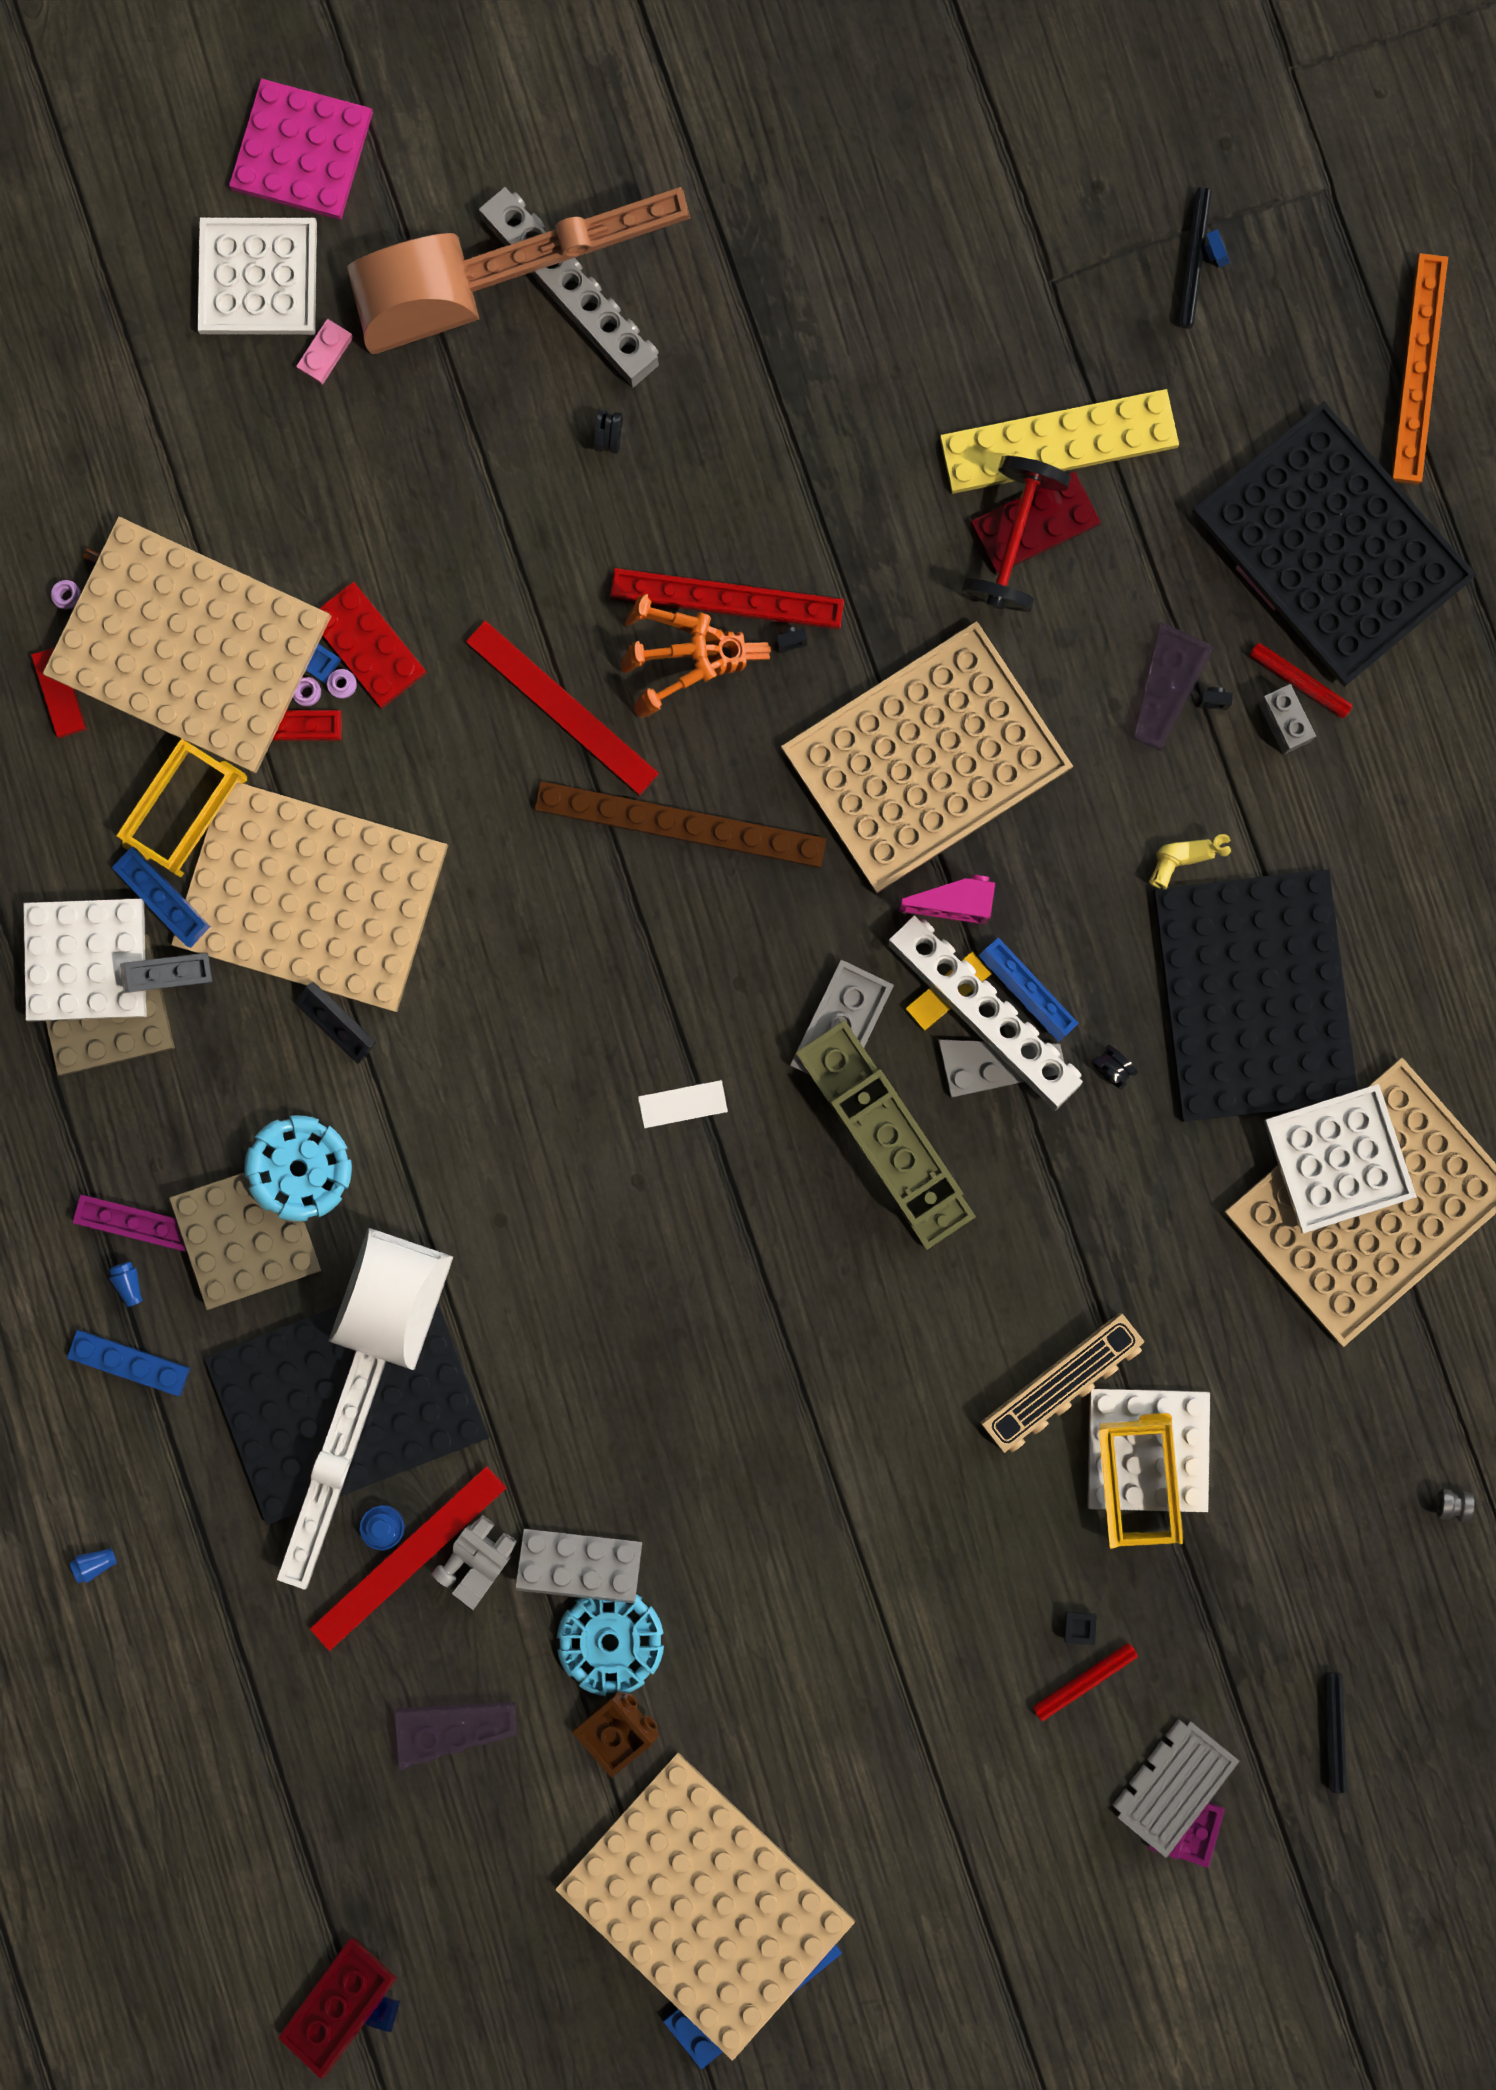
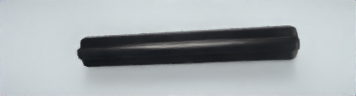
M1327 1672L1325 1674L1329 1789L1332 1793H1345L1347 1791L1343 1677L1339 1672Z

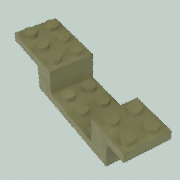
M845 1020L795 1052L843 1126L848 1128L893 1196V1201L926 1250L976 1217L962 1197V1190L882 1070L877 1069Z

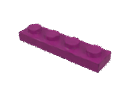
M80 1195L73 1219L74 1224L187 1252L176 1218Z

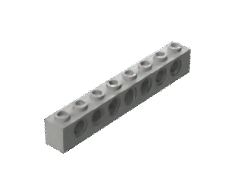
M506 187L479 209L482 221L505 246L546 233L541 219L535 213L530 215L524 208L526 205L522 198L516 192L511 194ZM511 219L521 220L518 226L511 227L507 225ZM576 258L560 262L554 269L545 267L530 272L533 278L632 388L659 366L657 356L659 352L649 340L643 341L638 335L639 329L632 320L627 319L625 321L619 314L621 310L615 301L610 297L606 299L600 293L602 289L597 281L591 276L587 278L581 272L583 268ZM571 281L579 284L574 290L564 288L565 284ZM590 302L598 305L593 311L583 309L584 305ZM609 323L617 326L610 333L602 330L603 326ZM625 345H633L636 348L630 354H625L621 351Z

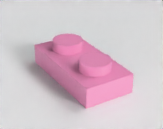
M327 319L296 366L297 369L323 385L353 339V335Z

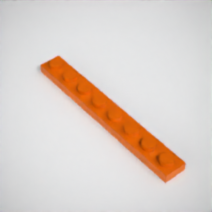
M1419 253L1416 260L1391 478L1399 483L1420 485L1423 478L1448 257Z

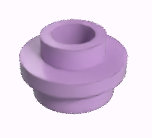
M69 580L59 581L51 591V598L54 604L65 610L74 608L81 595L79 587ZM70 591L71 597L68 600H63V593Z
M338 669L330 674L327 680V687L333 696L344 699L350 697L355 692L357 681L350 671ZM339 679H346V686L338 688L337 681Z
M302 677L293 698L302 706H312L321 697V687L315 679ZM311 688L312 693L310 696H302L303 689Z

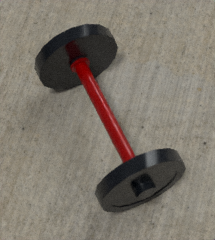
M1008 455L1002 456L998 471L1010 479L1025 484L996 583L967 578L964 581L961 592L996 609L1004 608L1019 612H1031L1034 598L1022 591L1008 587L1007 583L1036 487L1053 491H1067L1071 476L1067 472L1044 462Z

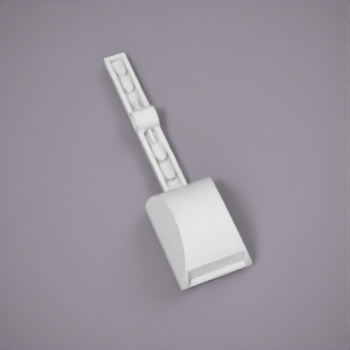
M371 1228L367 1229L329 1338V1342L355 1350L356 1354L323 1449L315 1462L311 1483L280 1569L278 1581L307 1589L385 1363L387 1361L415 1370L453 1256Z

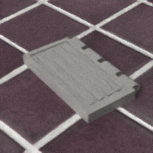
M1177 1719L1165 1735L1174 1743L1172 1747L1161 1740L1147 1759L1156 1768L1152 1771L1143 1764L1129 1782L1137 1790V1793L1134 1795L1125 1788L1113 1803V1806L1121 1812L1118 1818L1165 1858L1169 1856L1240 1762L1194 1723L1190 1722L1187 1726L1179 1719Z

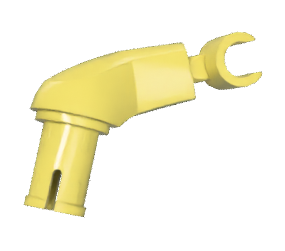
M1220 834L1215 837L1213 843L1211 840L1206 839L1175 842L1162 846L1156 853L1158 862L1149 883L1154 887L1167 889L1175 867L1215 858V852L1221 856H1228L1231 848L1229 846L1223 848L1219 846L1222 843L1230 842L1229 836Z

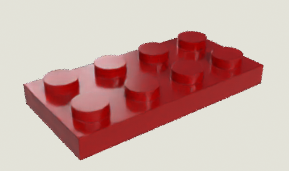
M352 582L319 608L331 615L323 637L381 709L427 674L423 666L355 582Z

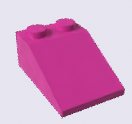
M971 875V879L965 878L903 898L899 906V912L985 925L991 916L995 883L989 882V877Z

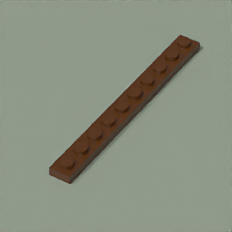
M542 781L540 782L535 811L816 868H821L827 838Z

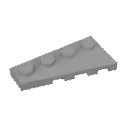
M938 1040L951 1098L1025 1082L985 1041ZM1052 1044L1060 1053L1058 1058L1064 1063L1061 1045ZM1025 1046L1021 1049V1054L1026 1059H1034L1037 1056L1036 1050L1031 1046ZM1052 1067L1042 1069L1044 1078L1058 1075L1057 1071Z

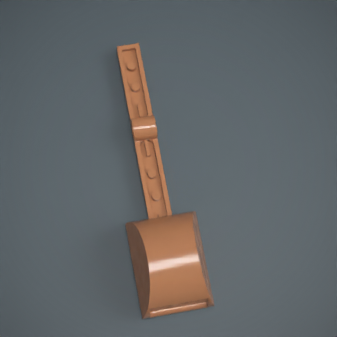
M679 187L587 219L581 217L566 218L556 224L555 230L464 260L459 237L454 233L437 234L406 241L363 256L350 263L346 267V271L350 278L366 348L371 354H378L479 320L473 296L474 291L690 219L684 191Z

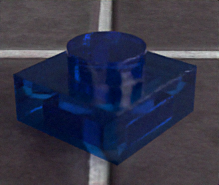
M384 1996L364 2025L392 2032L400 2001Z

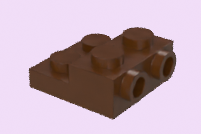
M617 1691L600 1705L593 1714L579 1724L572 1732L611 1778L648 1749L660 1735L657 1732L658 1726L655 1720L650 1716L644 1717L637 1709L638 1703L635 1697L630 1693L624 1694L620 1691Z

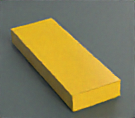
M973 952L963 959L976 970L974 975L981 982L992 974ZM951 969V970H950L946 975H944V976H949V975H951V974L953 973V969ZM962 984L958 987V992L964 997L973 990L968 984ZM930 987L905 1010L926 1031L946 1014L951 1007Z

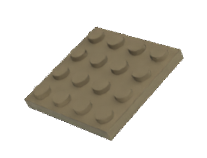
M145 934V960L155 959L150 936ZM162 989L146 991L147 1017L46 1021L58 1075L63 1076L175 1049Z
M268 1172L260 1173L262 1184L270 1182ZM245 1173L170 1197L207 1310L321 1271L305 1221L283 1220L278 1218V1214L271 1210L265 1211L251 1195L248 1189L251 1187L248 1177H245ZM278 1192L275 1200L283 1204L288 1199V1196L281 1192Z

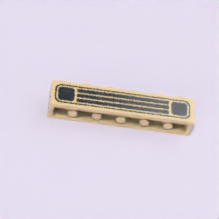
M1118 1313L980 1422L1004 1453L1007 1450L1013 1453L1025 1443L1023 1438L1030 1432L1037 1434L1049 1424L1046 1420L1054 1413L1060 1416L1072 1406L1070 1401L1077 1395H1080L1082 1398L1095 1388L1093 1383L1101 1376L1107 1379L1119 1369L1116 1365L1124 1358L1129 1361L1142 1351L1139 1346L1144 1343V1340L1122 1313Z

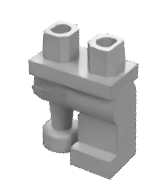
M484 1515L464 1529L455 1541L453 1553L445 1566L438 1565L431 1573L440 1584L451 1588L456 1581L454 1573L463 1563L470 1566V1571L452 1594L472 1610L475 1609L512 1557L510 1553L517 1542L505 1532L496 1543L487 1538L486 1536L494 1524Z

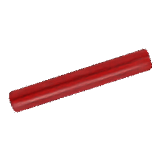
M1257 643L1250 652V658L1339 717L1345 718L1351 711L1352 704L1263 644Z
M1130 1643L1125 1644L1034 1705L1033 1710L1041 1721L1046 1720L1138 1657L1137 1652Z

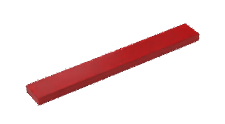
M614 568L610 595L611 599L636 602L637 597L648 594L653 605L840 630L844 605V599L618 568Z
M486 620L466 641L474 651L639 796L659 776V773Z
M487 1465L313 1625L310 1630L329 1651L333 1649L507 1488L506 1485Z

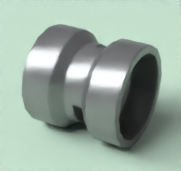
M1441 1489L1436 1503L1437 1517L1446 1520L1456 1517L1460 1522L1469 1523L1474 1512L1473 1494L1461 1492L1457 1495L1452 1490Z

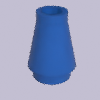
M131 1261L108 1269L110 1273L108 1279L123 1299L126 1307L143 1301L137 1267H133Z
M111 1547L101 1551L77 1555L76 1559L70 1561L73 1575L78 1584L84 1581L86 1583L90 1582L108 1568L117 1564Z

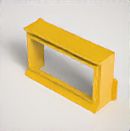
M181 738L116 836L123 840L122 845L125 849L129 850L131 847H134L147 860L151 858L174 874L182 877L184 872L180 868L236 784H244L247 781V775L227 761L219 763ZM190 752L225 776L169 860H166L132 837Z
M1143 1414L1140 1416L1139 1421L1100 1423L1099 1436L1110 1549L1119 1546L1183 1544L1171 1414ZM1162 1433L1171 1531L1123 1533L1114 1436Z

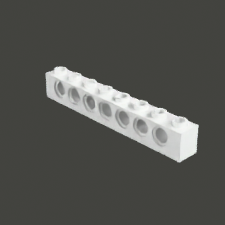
M914 915L889 939V947L1056 1111L1081 1086L1083 1081L1080 1079V1072L1070 1063L1066 1066L1058 1058L1060 1056L1058 1050L1049 1042L1045 1045L1037 1037L1039 1032L1029 1022L1024 1024L1016 1016L1018 1014L1017 1010L1008 1001L1003 1003L995 995L997 991L988 981L984 980L981 982L974 975L976 970L968 961L963 960L961 962L953 954L955 949L945 939L940 941L933 934L934 928L925 919L919 920ZM921 943H926L931 946L932 952L928 955H921L917 952L916 947ZM940 964H948L952 967L953 973L949 976H943L938 973L937 967ZM962 984H968L973 988L974 993L969 997H964L958 992V987ZM990 1005L994 1009L995 1014L989 1018L983 1017L979 1013V1007ZM1009 1025L1014 1028L1016 1035L1013 1038H1005L1001 1035L1000 1028ZM1025 1046H1031L1036 1050L1037 1056L1034 1059H1026L1022 1056L1021 1049ZM1045 1067L1054 1068L1057 1071L1058 1078L1055 1080L1045 1079L1042 1075V1069Z

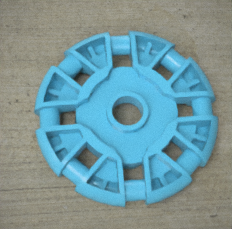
M300 1115L289 1116V1119L283 1121L277 1119L263 1127L254 1137L256 1141L252 1148L248 1147L244 1162L245 1177H248L251 1186L248 1189L255 1201L265 1211L271 1210L278 1214L280 1219L302 1222L308 1221V1218L317 1215L321 1217L340 1203L342 1200L341 1194L344 1189L349 1187L352 1164L351 1160H348L345 1151L348 1148L336 1130L331 1126L327 1128L318 1123L319 1119ZM292 1131L294 1139L284 1141L283 1133ZM311 1133L321 1137L318 1145L314 1141L308 1140ZM266 1146L274 1150L270 1159L262 1154ZM334 1153L336 1164L328 1166L326 1155ZM293 1161L304 1163L306 1173L303 1176L296 1177L291 1173L290 1164ZM268 1172L270 1182L262 1184L260 1173ZM326 1180L334 1183L330 1191L322 1188ZM278 1192L288 1196L285 1204L275 1200ZM311 1196L313 1204L304 1206L301 1198Z
M636 1594L635 1604L579 1597L575 1600L576 1604L571 1610L567 1609L564 1613L557 1631V1638L560 1639V1649H557L558 1657L566 1674L569 1677L573 1676L580 1683L578 1686L582 1689L601 1696H606V1693H616L617 1691L624 1694L630 1693L644 1685V1680L650 1673L654 1674L657 1670L664 1650V1645H661V1634H664L663 1628L652 1606L648 1607L641 1601V1596ZM614 1602L615 1611H603V1603ZM632 1609L641 1616L636 1623L627 1616ZM584 1612L592 1617L586 1625L579 1620ZM607 1634H613L618 1638L619 1645L614 1650H607L602 1645V1638ZM640 1636H649V1645L640 1646ZM571 1638H580V1648H572ZM634 1659L641 1664L636 1672L629 1667ZM585 1661L594 1667L589 1674L580 1667ZM606 1673H617V1681H606Z

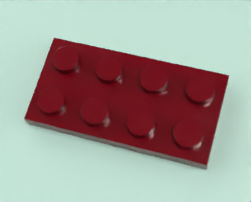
M1075 471L1069 474L1071 479L1067 491H1053L1042 488L1035 490L1013 567L1100 525L1101 521ZM1021 497L971 521V526L996 575L1000 570Z
M355 1938L349 1939L278 2039L320 2079L325 2078L396 1981L397 1977Z

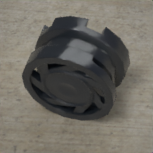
M598 411L594 439L595 451L602 452L605 449L610 450V453L613 454L619 453L622 437L621 428L623 427L622 413L615 412L612 415L608 414L607 411Z
M1107 1045L1105 1047L1106 1051L1100 1057L1096 1056L1092 1064L1111 1084L1122 1090L1127 1085L1126 1080L1130 1077L1129 1075L1135 1076L1138 1071L1123 1054L1113 1046Z

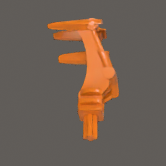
M648 594L637 597L636 603L627 614L625 620L626 627L638 620L650 619L693 635L690 638L691 643L674 644L668 648L644 650L643 644H640L639 641L633 642L629 646V649L621 659V671L623 673L642 666L645 660L692 657L696 660V664H694L696 669L680 677L678 682L657 694L654 689L650 690V688L643 691L634 704V712L640 718L650 716L660 710L662 705L660 700L681 688L685 689L701 679L705 683L717 675H723L724 672L743 671L746 667V660L770 659L771 647L768 645V642L744 643V634L742 632L734 634L732 631H726L723 633L722 630L709 626L711 617L704 613H697V616L693 617L678 612L674 614L650 607L651 600ZM722 647H726L731 651V658L723 654Z

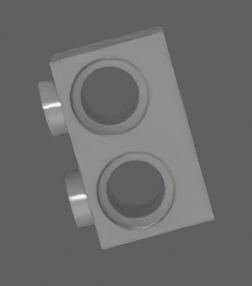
M1291 684L1265 695L1258 702L1283 755L1310 743L1316 737Z

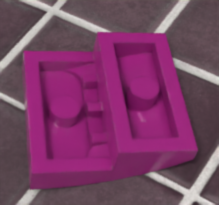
M1208 1803L1169 1854V1857L1181 1858L1209 1868L1226 1808ZM1149 1845L1150 1850L1158 1852L1155 1848Z

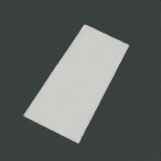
M722 1080L638 1097L644 1128L728 1112Z

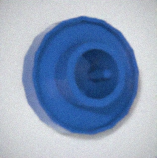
M386 1505L370 1509L365 1513L360 1524L362 1539L368 1546L377 1550L392 1548L401 1540L405 1529L402 1515L398 1510Z

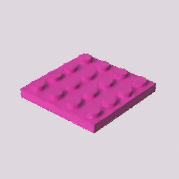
M261 79L229 185L231 191L341 220L373 115L372 109Z

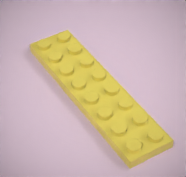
M1167 389L940 436L952 494L1015 481L998 471L1002 456L1009 455L1034 459L1067 471L1175 449L1179 446Z

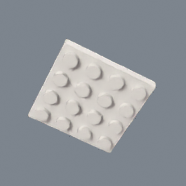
M200 218L199 333L315 335L316 219Z
M143 899L24 903L26 1021L147 1017L146 991L124 993L120 968L121 963L145 960V914Z
M1379 1084L1264 1120L1301 1233L1310 1232L1417 1197Z
M1093 1389L1090 1392L1088 1508L1106 1509L1099 1436L1100 1423L1139 1421L1140 1416L1143 1414L1169 1413L1173 1421L1180 1509L1182 1512H1208L1210 1392ZM1162 1433L1114 1436L1120 1509L1169 1511Z

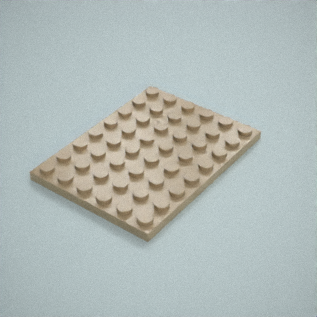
M118 517L43 674L251 772L257 773L329 623L331 615L126 519Z
M977 621L781 746L788 760L876 894L1073 767Z
M237 783L208 827L186 897V901L211 927L191 948L185 946L176 935H174L171 945L199 954L208 953L209 957L306 986L315 982L323 991L397 1012L448 845L253 786Z
M1399 1058L1367 1087L1376 1084L1380 1086L1417 1196L1416 1198L1310 1232L1301 1233L1279 1165H1277L1224 1211L1225 1215L1341 1347L1346 1346L1496 1214V1163L1403 1058Z
M677 1753L555 1889L732 2061L855 1923V1920L680 1753Z

